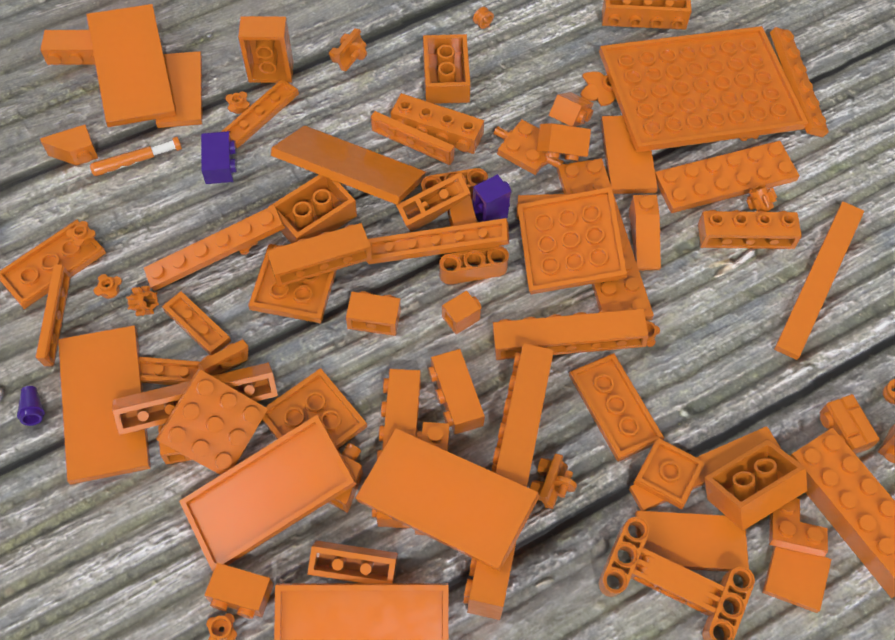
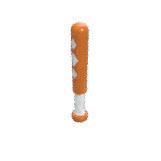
M174 137L172 141L162 143L161 145L148 146L90 164V170L94 176H100L154 158L155 155L168 152L169 150L176 149L179 151L182 147L178 137Z

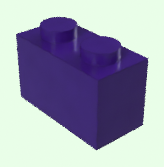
M229 131L201 134V171L206 184L233 182V173L237 172L236 159H233V154H236L237 150L236 142L231 140Z
M498 174L473 187V208L478 222L508 218L512 191L506 181L503 182Z

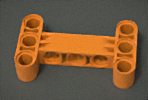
M474 168L426 176L421 182V192L461 173L471 195L447 211L450 226L477 223L472 204L473 187L477 185L476 183H481L488 179V174L483 169ZM494 246L446 254L440 259L439 277L445 284H458L502 276L508 268L509 253L502 246Z
M641 517L628 519L618 533L599 578L598 585L600 591L605 596L616 597L627 588L630 579H633L707 615L708 617L702 632L703 640H717L713 634L715 626L722 629L724 633L723 640H734L755 583L751 570L742 566L736 567L725 573L721 583L718 584L643 548L649 535L648 523ZM636 526L640 530V538L632 537L628 527ZM618 551H626L630 556V562L622 563L618 558ZM734 574L742 578V588L734 584ZM608 576H615L619 580L620 585L618 589L615 590L608 586ZM725 600L733 605L734 611L732 615L724 610L723 602Z

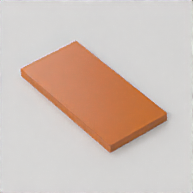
M153 4L86 14L107 127L176 116Z
M305 125L274 145L271 149V156L396 205L422 182L426 171Z
M135 325L58 339L67 482L71 485L151 469L147 428L119 435L112 411L113 399L143 392L140 378L141 366L139 364L138 336Z
M316 415L179 502L211 570L214 571L217 563L228 566L357 485L323 421Z
M395 429L355 499L359 503L501 572L540 495L537 491L399 429Z
M277 583L275 585L274 640H448V583Z

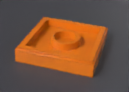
M657 437L633 484L683 509L706 462Z
M774 546L762 593L818 613L821 609L832 559Z

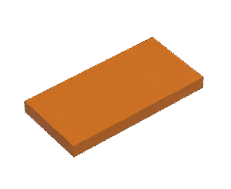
M201 51L163 54L176 116L156 119L157 128L203 124Z
M602 116L601 126L607 172L613 194L656 193L657 182L652 150L636 153L623 116Z
M75 220L0 270V282L23 309H26L48 294L54 264L63 265L72 277L106 254L104 248L95 238L87 246L77 247L74 245L73 239L67 237V230L73 229L78 225V220Z
M614 353L570 371V379L617 462L652 447L657 437L664 440V436Z
M654 511L635 512V517H641L646 520L650 529L643 548L689 570L729 572L740 566L749 569L746 529L742 531L725 515ZM635 526L636 538H640V530Z

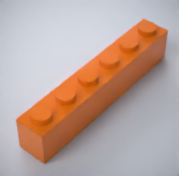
M626 308L623 311L602 310L598 313L590 314L578 312L568 316L555 314L546 318L526 317L523 320L502 319L498 322H493L496 360L515 359L516 352L521 353L523 343L553 349V355L646 347L648 340L644 309Z
M269 362L213 375L214 378L254 401L278 396ZM191 381L113 399L112 411L119 435L165 424Z
M390 369L389 378H384L383 393H387V401H382L381 417H385V426L380 425L379 441H383V450L395 429H399L417 438L421 384L420 370ZM383 450L377 451V460ZM372 509V517L377 519L378 527L410 528Z

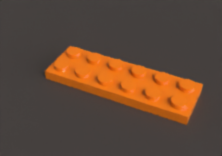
M780 140L655 172L658 188L671 213L749 194V190L758 185L765 184L768 189L795 182L800 176Z

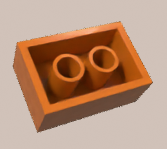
M241 16L238 38L248 82L278 83L281 79H284L288 83H292L294 61L286 17Z
M467 34L423 35L426 101L433 104L470 103Z
M322 175L316 176L272 204L278 209L285 229L281 230V232L290 243H295L303 238H312L327 231H335L357 217L355 199L339 182Z
M769 439L704 477L707 500L742 531L807 491L806 467Z

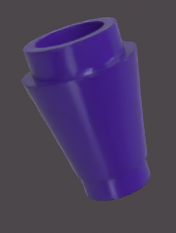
M25 386L21 389L17 418L23 425H37L42 421L45 412L37 388Z

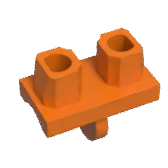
M354 28L350 34L344 33L340 38L341 46L339 48H332L329 52L332 62L338 63L341 71H347L356 59L363 60L367 56L365 49L367 45L361 38L360 29Z
M556 453L553 459L541 458L537 471L540 475L546 476L545 482L534 480L530 486V489L539 493L540 497L538 500L542 501L544 506L549 509L554 508L558 496L565 498L567 491L574 492L577 488V483L571 479L573 472L567 470L568 465L562 461L563 455Z

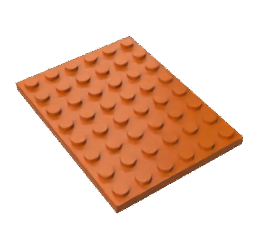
M762 26L600 46V57L636 153L803 130L809 124Z

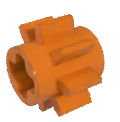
M763 184L749 190L750 196H747L746 200L750 210L756 208V211L767 212L774 208L773 202L777 201V196L773 187L767 189L766 185Z
M150 286L133 287V293L130 296H126L129 305L128 310L136 311V316L154 314L153 309L159 305L158 293L150 291Z

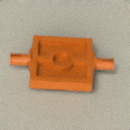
M523 119L510 132L499 126L494 131V135L504 139V142L498 148L497 155L534 175L547 164L557 168L558 165L564 163L563 160L558 158L545 157L546 153L537 152L539 128Z

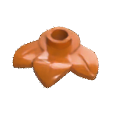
M586 72L582 75L588 84L581 91L580 96L588 101L598 100L601 106H607L614 102L615 94L608 75L605 76L600 72Z

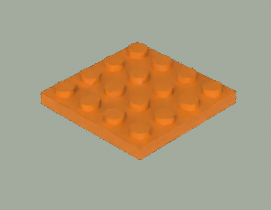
M612 187L517 204L530 295L627 278Z

